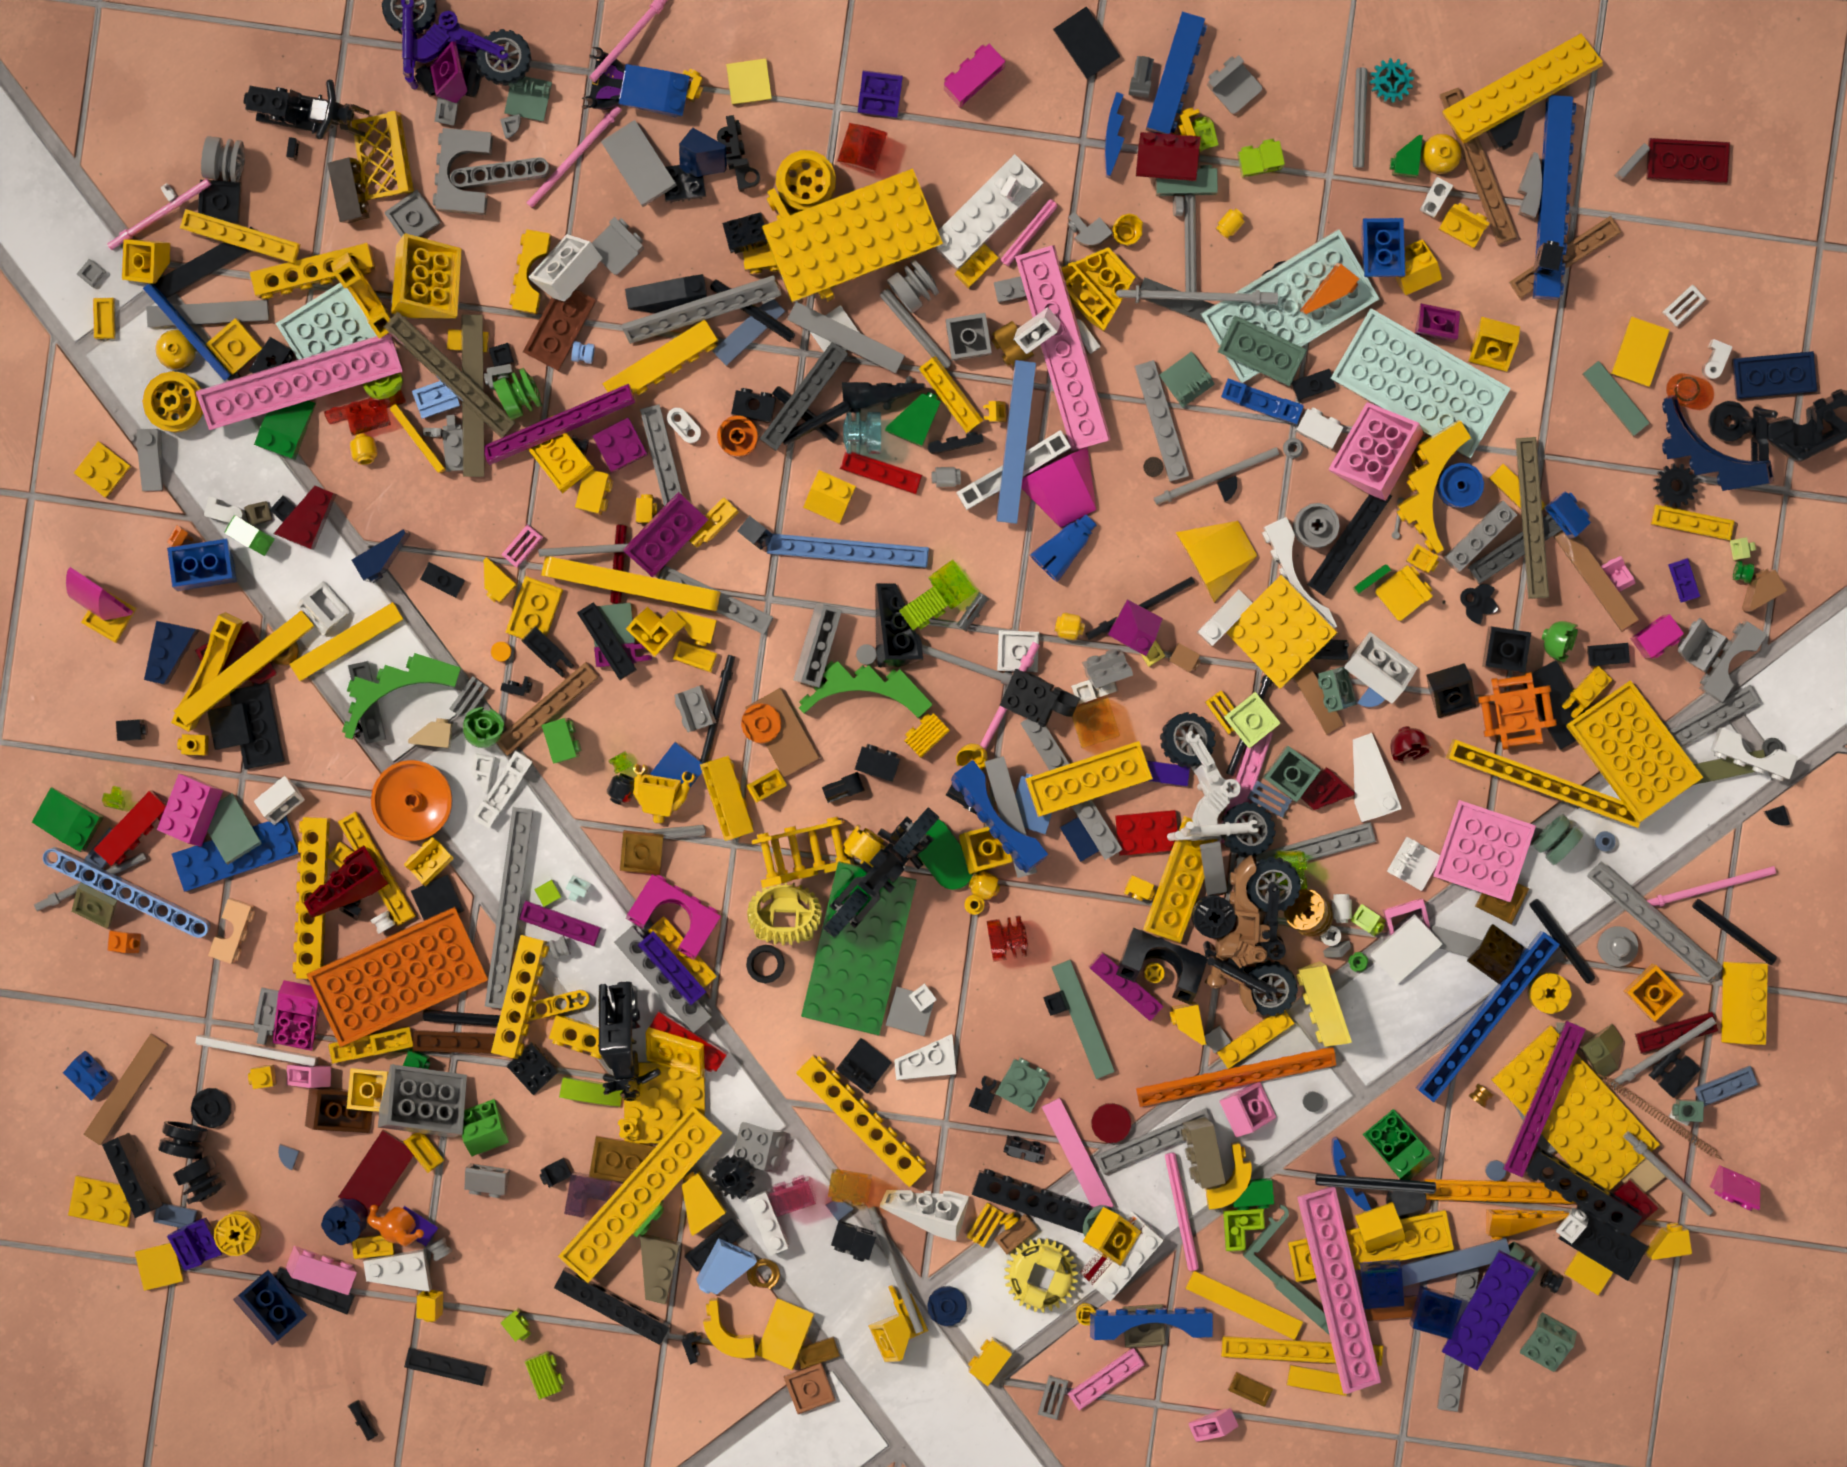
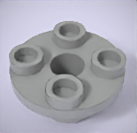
M1613 926L1606 929L1600 935L1597 950L1602 960L1607 964L1616 967L1625 966L1636 957L1638 941L1634 933L1629 929Z

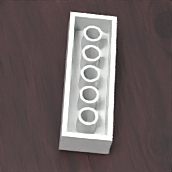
M1014 154L938 230L943 244L935 247V249L958 270L1043 186V182ZM1009 176L1021 183L1022 186L1013 202L1006 200L1000 194L1001 190L996 186L999 178L1007 181Z

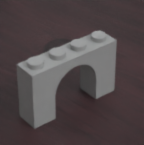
M443 128V132L439 133L438 145H441V153H437L436 165H439V173L435 174L437 193L433 194V205L436 206L435 209L437 211L486 215L488 195L482 192L463 191L456 188L450 180V167L453 161L463 154L492 155L493 134L491 132Z

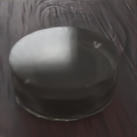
M1150 457L1143 464V470L1149 477L1159 476L1164 468L1163 462L1157 457Z

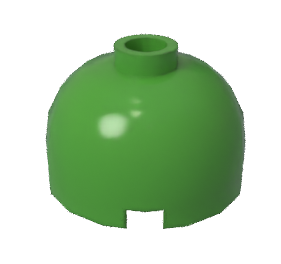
M1558 621L1552 624L1549 629L1544 630L1542 640H1544L1545 651L1551 658L1560 662H1565L1568 659L1569 655H1566L1569 649H1573L1577 638L1578 629H1575L1578 627L1577 624Z
M484 707L472 709L466 714L463 722V734L472 746L488 748L499 741L503 733L504 721L492 709L488 711L483 710Z

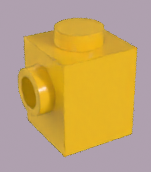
M274 1064L250 1069V1073H248L249 1085H252L253 1089L276 1085Z
M430 1290V1292L422 1291L417 1295L416 1318L423 1319L425 1322H435L443 1314V1292L437 1290Z

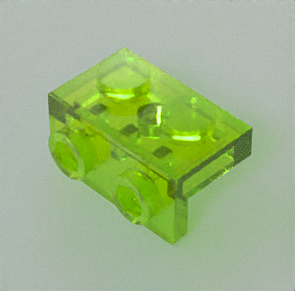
M953 559L928 577L932 586H936L951 609H954L977 592Z

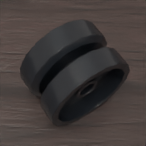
M177 1121L164 1122L162 1132L168 1137L160 1139L159 1151L182 1158H202L204 1147L198 1143L206 1141L208 1134L206 1128Z

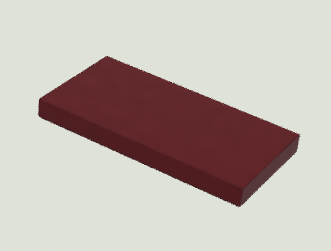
M1648 139L1650 150L1647 155L1646 179L1728 183L1730 142Z
M383 1129L338 1197L340 1199H356L365 1207L368 1217L370 1207L372 1205H377L378 1208L381 1206L414 1155L405 1143Z

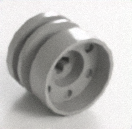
M207 136L201 159L202 177L217 180L222 171L224 181H228L231 178V182L238 183L245 163L243 141L236 140L234 144L232 139H228L224 147L222 138Z
M915 259L910 262L914 268L913 272L907 265L904 266L907 274L905 278L897 272L887 279L893 291L912 314L923 306L919 298L921 295L930 301L931 297L927 292L928 290L935 296L939 294V290L930 273Z

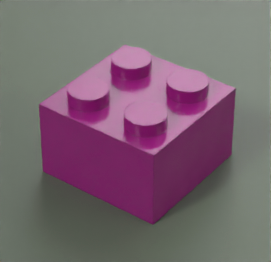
M629 418L593 435L612 473L648 455Z

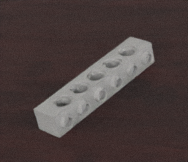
M634 925L631 926L614 943L694 1033L712 1017V1009L706 1002L702 1004L697 1000L694 1002L697 1011L695 1013L687 1012L686 1004L688 1003L683 997L676 998L673 996L674 987L670 982L662 983L660 981L659 975L661 972L657 967L650 968L647 966L646 960L648 957L644 952L637 953L633 950V944L645 939L646 934L640 927L635 928Z

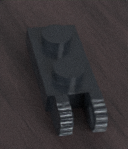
M976 431L967 433L966 438L962 439L954 436L946 438L947 442L944 443L936 440L928 444L927 449L932 454H938L982 444L984 440L982 434L978 435Z
M536 626L522 638L521 641L562 678L566 674L556 663L561 659L566 666L570 668L574 666L565 654Z

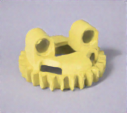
M786 882L784 885L770 886L768 889L762 888V892L757 891L756 896H752L751 902H749L747 916L750 929H754V934L758 939L766 940L767 943L773 940L774 945L781 942L782 946H784L785 942H789L792 945L793 941L800 943V941L811 940L814 930H818V925L821 924L822 912L821 904H819V900L815 897L814 892L809 893V888L803 890L802 884L796 887L794 882L792 885H787ZM772 896L773 902L765 908H761V902L764 904ZM799 896L806 905L809 903V910L798 903ZM774 912L796 913L795 927H774Z
M1038 1238L1036 1244L1030 1239L1029 1246L1023 1242L1022 1250L1016 1247L1017 1255L1014 1253L1010 1254L1013 1261H1006L1011 1265L1004 1268L1005 1271L1009 1272L1008 1275H1004V1279L1010 1280L1005 1286L1012 1287L1008 1293L1016 1294L1013 1300L1020 1299L1019 1306L1026 1303V1310L1033 1306L1034 1312L1041 1308L1042 1313H1044L1045 1307L1052 1311V1305L1054 1304L1057 1308H1060L1059 1301L1067 1303L1064 1297H1072L1069 1290H1075L1076 1288L1071 1284L1078 1282L1077 1279L1073 1278V1276L1078 1274V1271H1072L1077 1265L1076 1263L1070 1264L1074 1257H1067L1068 1249L1063 1252L1061 1251L1063 1248L1062 1244L1055 1247V1240H1053L1051 1245L1048 1242V1238L1045 1239L1044 1243H1041L1040 1238ZM1039 1247V1250L1036 1253L1030 1254L1028 1256H1023L1025 1252L1027 1254L1031 1251L1036 1250V1248ZM1062 1258H1063V1263H1064V1265H1065V1267H1066V1270H1068V1274L1065 1272L1064 1267H1063V1265H1062V1263H1061V1259H1062ZM1035 1262L1040 1266L1055 1271L1048 1290L1027 1282ZM1016 1280L1018 1281L1019 1287L1021 1288V1292L1017 1286Z

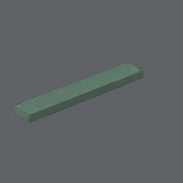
M1067 960L1052 966L1059 988L1063 990L1070 1007L1069 1013L1095 1078L1098 1079L1115 1072L1071 961Z

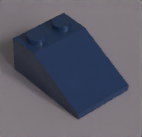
M403 529L351 560L363 581L375 583L383 578L382 574L388 570L410 536L408 530Z

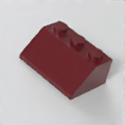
M1141 132L1138 144L1136 176L1196 181L1200 160L1201 137Z

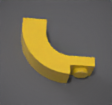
M1239 1142L1231 1143L1234 1170L1231 1177L1225 1184L1205 1188L1209 1210L1222 1208L1233 1203L1246 1190L1249 1184L1252 1166L1250 1160L1243 1161L1246 1158L1245 1147H1241Z
M718 1297L710 1298L709 1304H706L707 1316H711V1318L704 1319L703 1321L704 1329L710 1342L719 1351L731 1357L754 1358L756 1356L754 1334L734 1335L728 1332L721 1323Z

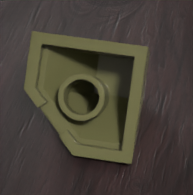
M1610 1024L1581 1043L1579 1048L1596 1074L1605 1077L1618 1069L1623 1039L1614 1025Z

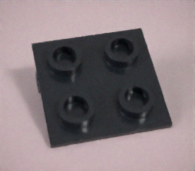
M680 165L665 167L677 185L665 193V202L670 201L672 203L680 200L684 202V199L690 201L691 198L702 199V197H706L703 176L696 177L690 173L688 174L680 168Z
M761 212L722 223L730 253L744 252L743 246L749 251L747 245L750 244L752 249H754V243L756 248L766 246L768 243L762 229L764 221Z
M860 1038L836 1070L868 1094L892 1062Z
M531 1042L523 1050L522 1055H519L518 1059H513L506 1067L534 1095L559 1071L557 1070L558 1067H555L549 1061V1057L546 1058L544 1056L545 1053H541L537 1044L534 1045Z

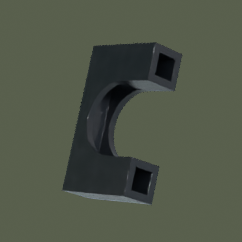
M1133 927L1116 975L1135 982L1143 961L1150 958L1163 959L1170 963L1177 973V983L1172 998L1191 1005L1207 963L1206 956Z

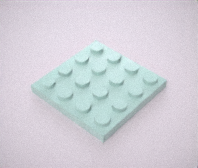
M341 283L275 323L298 360L377 336L347 288L344 289Z

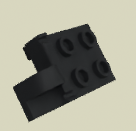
M734 115L726 116L727 126L718 131L717 140L726 145V152H732L731 154H726L727 164L729 165V170L735 169L738 190L740 192L756 186L760 181V175L756 169L749 167L747 158L742 159L741 155H745L743 141L738 138V135H742L739 120H735ZM726 136L733 137L730 138V142L726 143L724 139ZM748 172H754L757 175L756 180L752 183L745 180V175Z
M1015 669L999 706L1033 722H1038L1040 719L1038 725L1045 727L1053 710L1064 716L1072 717L1080 698L1062 690L1060 687H1055L1052 690L1053 684H1049L1033 674Z

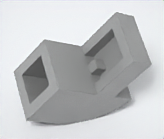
M1075 212L1068 216L1070 221L1067 223L1074 233L1077 231L1079 233L1074 240L1084 247L1098 246L1112 235V231L1100 217L1087 227Z

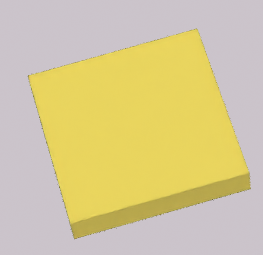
M766 58L726 64L732 105L772 99Z

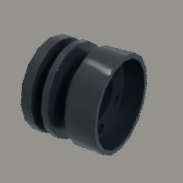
M1206 895L1200 898L1195 903L1191 913L1194 927L1202 935L1209 938H1221L1227 935L1233 929L1236 921L1233 906L1225 898L1218 895ZM1212 912H1215V914L1219 915V917L1216 918L1217 922H1213L1212 919H1209V917L1212 916Z
M211 1154L173 1173L178 1186L187 1183L189 1185L183 1192V1195L191 1192L194 1194L186 1200L188 1204L201 1202L218 1193L226 1185L224 1180L218 1183L214 1181L222 1176L221 1173L210 1174V1171L217 1166Z

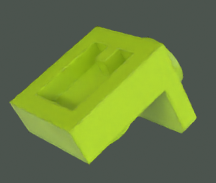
M1199 117L1194 122H1191L1195 135L1201 137L1200 151L1218 145L1214 124L1209 117Z
M1361 904L1350 921L1375 937L1383 930L1386 920Z

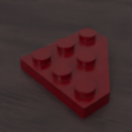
M249 621L242 624L221 673L260 643ZM208 643L195 650L201 662ZM269 662L251 676L248 681L261 684L278 674L273 664Z

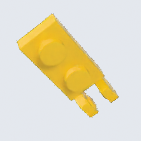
M1599 665L1596 666L1570 693V697L1564 702L1562 707L1567 709L1576 701L1579 705L1571 713V716L1576 718L1612 679Z
M893 1285L888 1286L898 1314H903L910 1323V1339L929 1331L912 1293L910 1297L924 1330L917 1334L903 1299L898 1298L897 1291Z

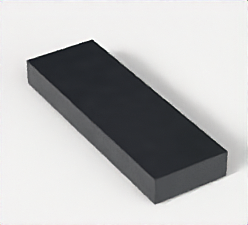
M731 1218L685 1254L684 1257L697 1272L704 1266L718 1238L732 1244L743 1236L744 1233Z

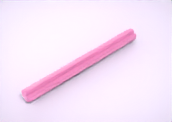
M1171 1152L1165 1154V1160L1187 1267L1189 1271L1199 1269L1176 1154Z

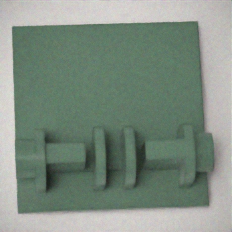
M525 76L523 79L520 78L515 84L509 83L510 88L504 113L510 115L520 114L521 117L544 122L552 82Z
M1192 351L1159 375L1182 408L1215 385L1211 375L1205 371Z

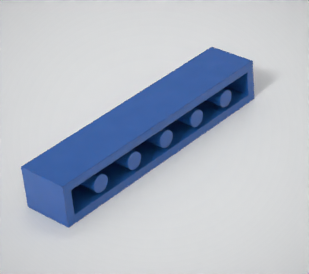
M1182 11L1146 126L1147 131L1159 134L1175 132L1178 122L1174 121L1176 113L1180 114L1184 103L1180 99L1182 94L1186 95L1189 83L1186 82L1188 74H1193L1195 63H1192L1194 55L1198 56L1201 44L1198 41L1200 36L1204 37L1206 32L1205 18Z

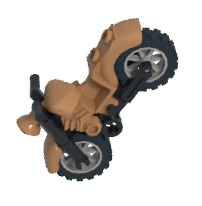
M1250 855L1237 868H1234V872L1230 873V883L1234 885V892H1230V904H1233L1235 915L1238 916L1236 930L1217 939L1216 951L1212 950L1209 941L1203 943L1206 961L1208 965L1212 966L1211 974L1207 977L1205 983L1212 988H1221L1222 985L1228 983L1225 978L1227 977L1239 984L1240 999L1250 1014L1258 1011L1261 1015L1266 1016V1014H1270V1016H1275V1014H1282L1285 1012L1284 1010L1291 1008L1292 1003L1297 998L1298 987L1293 972L1285 964L1282 965L1278 961H1275V963L1271 962V960H1267V957L1273 960H1280L1285 956L1286 949L1283 939L1277 933L1278 911H1285L1289 905L1292 906L1295 903V899L1299 897L1301 884L1298 873L1290 862L1284 861L1279 857L1277 859L1268 857V859H1261L1258 864H1255L1252 855ZM1275 872L1283 874L1278 879L1275 878ZM1285 878L1288 880V886L1279 883ZM1263 889H1266L1265 896L1262 895ZM1280 889L1286 890L1284 894L1279 895ZM1257 963L1254 968L1246 967L1248 964ZM1272 975L1278 976L1280 979L1275 982ZM1284 981L1285 989L1276 987ZM1277 992L1283 993L1282 996L1277 999L1275 994ZM1257 993H1263L1265 995L1261 999L1257 996Z

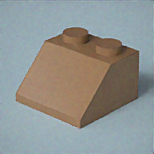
M1763 569L1753 575L1754 579L1748 584L1742 610L1744 612L1753 611L1787 591L1776 570L1769 571L1768 569Z

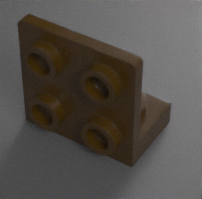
M1491 924L1480 946L1468 957L1467 962L1500 984L1513 971L1524 946L1494 924Z

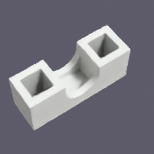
M764 1190L749 1196L747 1201L769 1256L788 1249L789 1243L783 1228L777 1220L768 1191Z

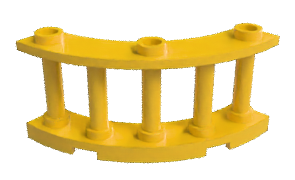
M837 816L826 819L827 823L797 830L796 826L784 828V833L769 836L768 832L758 834L757 839L752 840V844H761L767 874L766 879L761 880L762 888L817 875L818 870L824 869V873L836 871L838 861L854 864L853 858L847 859V856L844 855L838 825L845 823V820H839ZM830 827L837 856L835 858L836 862L825 864V861H822L816 829ZM803 832H808L815 862L812 868L805 869L804 865L802 866L795 835ZM788 836L794 863L793 872L788 873V870H785L778 839ZM769 840H771V845L778 872H775L774 864L768 842Z

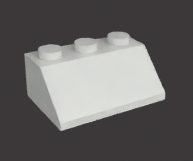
M566 234L528 278L552 298L565 301L584 282L587 275L597 267L603 258L590 241Z
M1371 632L1366 635L1344 666L1347 671L1391 704L1405 690L1418 668Z

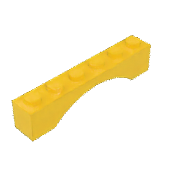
M227 612L218 615L210 633L207 649L200 667L178 706L221 673L243 620ZM174 714L171 723L189 732L197 727L201 716L186 727L179 717Z

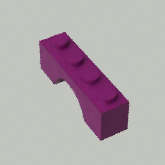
M1103 952L1090 964L1089 968L1149 1021L1163 1008V1005L1138 983L1117 976L1118 965Z

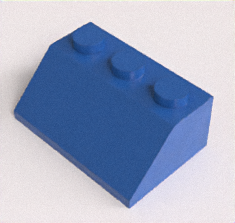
M228 539L167 548L172 587L176 591L237 582L235 564Z

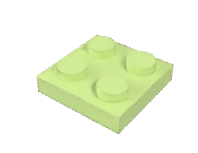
M1256 692L1224 716L1248 748H1251L1280 724L1279 720Z

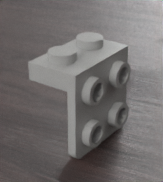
M1239 55L1236 58L1230 57L1224 63L1225 68L1220 72L1215 70L1208 77L1210 81L1207 83L1209 89L1231 114L1237 113L1262 90V86L1243 65L1244 60Z
M614 217L609 222L610 225L592 242V245L603 258L601 262L614 275H617L644 247L641 244L643 240L636 233L632 235L627 230L629 225L622 218L617 220Z
M1699 618L1691 624L1687 637L1680 641L1678 652L1686 662L1706 673L1728 639L1709 628L1706 622Z
M742 1122L733 1155H736L738 1158L742 1157L747 1163L749 1162L751 1167L763 1171H778L787 1132L769 1130Z

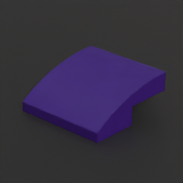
M863 70L857 112L897 118L903 75Z
M207 1217L190 1223L167 1236L184 1270L200 1266L204 1261L223 1254L216 1246L214 1231Z

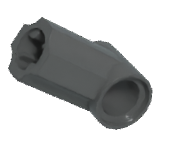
M1137 56L1128 95L1149 98L1152 82L1150 78L1154 59L1146 56Z

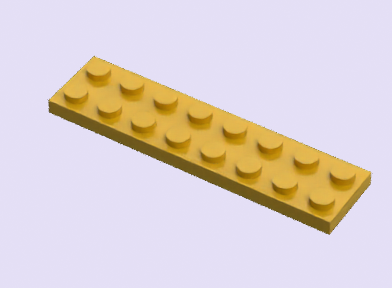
M1582 33L1446 108L1442 111V114L1463 144L1602 67L1603 61Z
M1446 1210L1400 1219L1405 1240L1368 1253L1359 1227L1345 1230L1354 1269L1358 1270L1454 1250ZM1307 1238L1289 1241L1288 1247L1295 1281L1300 1282L1316 1278Z

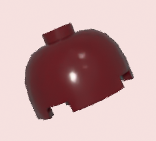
M1409 726L1400 728L1399 732L1391 740V755L1396 763H1404L1403 759L1410 757L1413 760H1417L1430 752L1429 748H1432L1427 735L1422 730L1410 728Z

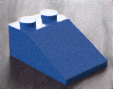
M626 64L618 104L675 118L683 116L690 76Z
M1363 218L1361 241L1364 277H1405L1404 218Z

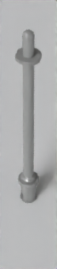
M1136 285V290H1118L1116 292L1117 297L1135 298V303L1139 302V298L1240 301L1252 302L1255 306H1259V304L1278 305V292H1260V290H1256L1252 294L1140 290L1139 285Z

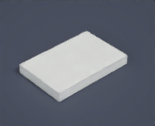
M1414 914L1379 945L1370 956L1398 984L1442 945V942Z

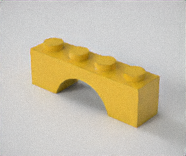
M526 229V233L521 235L520 245L523 246L522 254L519 253L517 257L519 271L518 274L515 273L513 285L516 288L515 293H511L509 302L514 311L538 315L541 294L530 285L528 278L529 270L537 259L548 256L552 238L550 233Z

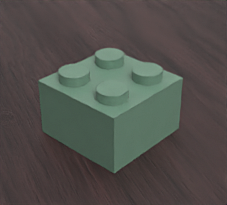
M1286 745L1262 778L1294 802H1297L1320 769Z

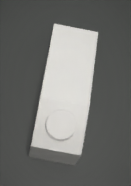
M1238 590L1196 633L1210 646H1213L1241 617V614L1252 602Z

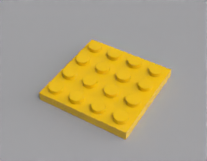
M1280 575L1241 614V617L1226 633L1277 687L1282 689L1338 631L1283 575Z
M638 1062V1076H643L656 1068L660 1069L661 1074L647 1083L637 1086L640 1097L636 1098L635 1101L624 1100V1119L635 1117L638 1121L636 1125L639 1131L637 1137L626 1136L624 1141L659 1143L692 1106L705 1116V1073L702 1077L654 1062Z

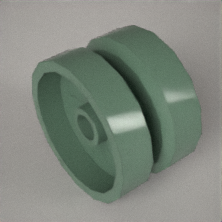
M1564 814L1559 815L1547 825L1532 844L1539 853L1547 851L1545 858L1552 865L1560 862L1577 845L1584 834L1576 826L1569 828L1571 821Z

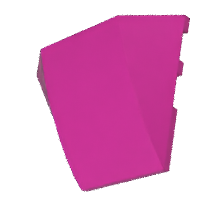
M1088 447L1074 452L1022 479L1021 489L1060 528L1096 510Z
M70 567L67 570V594L82 607L103 621L132 615L133 611L115 599L107 591Z

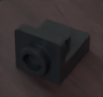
M525 676L522 687H519L520 683L508 680L507 684L502 683L500 690L526 697V693L530 694L533 682H530V677Z
M564 1157L543 1167L540 1170L541 1174H539L544 1185L547 1184L549 1188L572 1176Z
M696 1331L690 1332L682 1339L690 1365L698 1362L697 1356H700V1351L697 1344L693 1345L692 1342L702 1339L703 1335L701 1332L698 1334Z

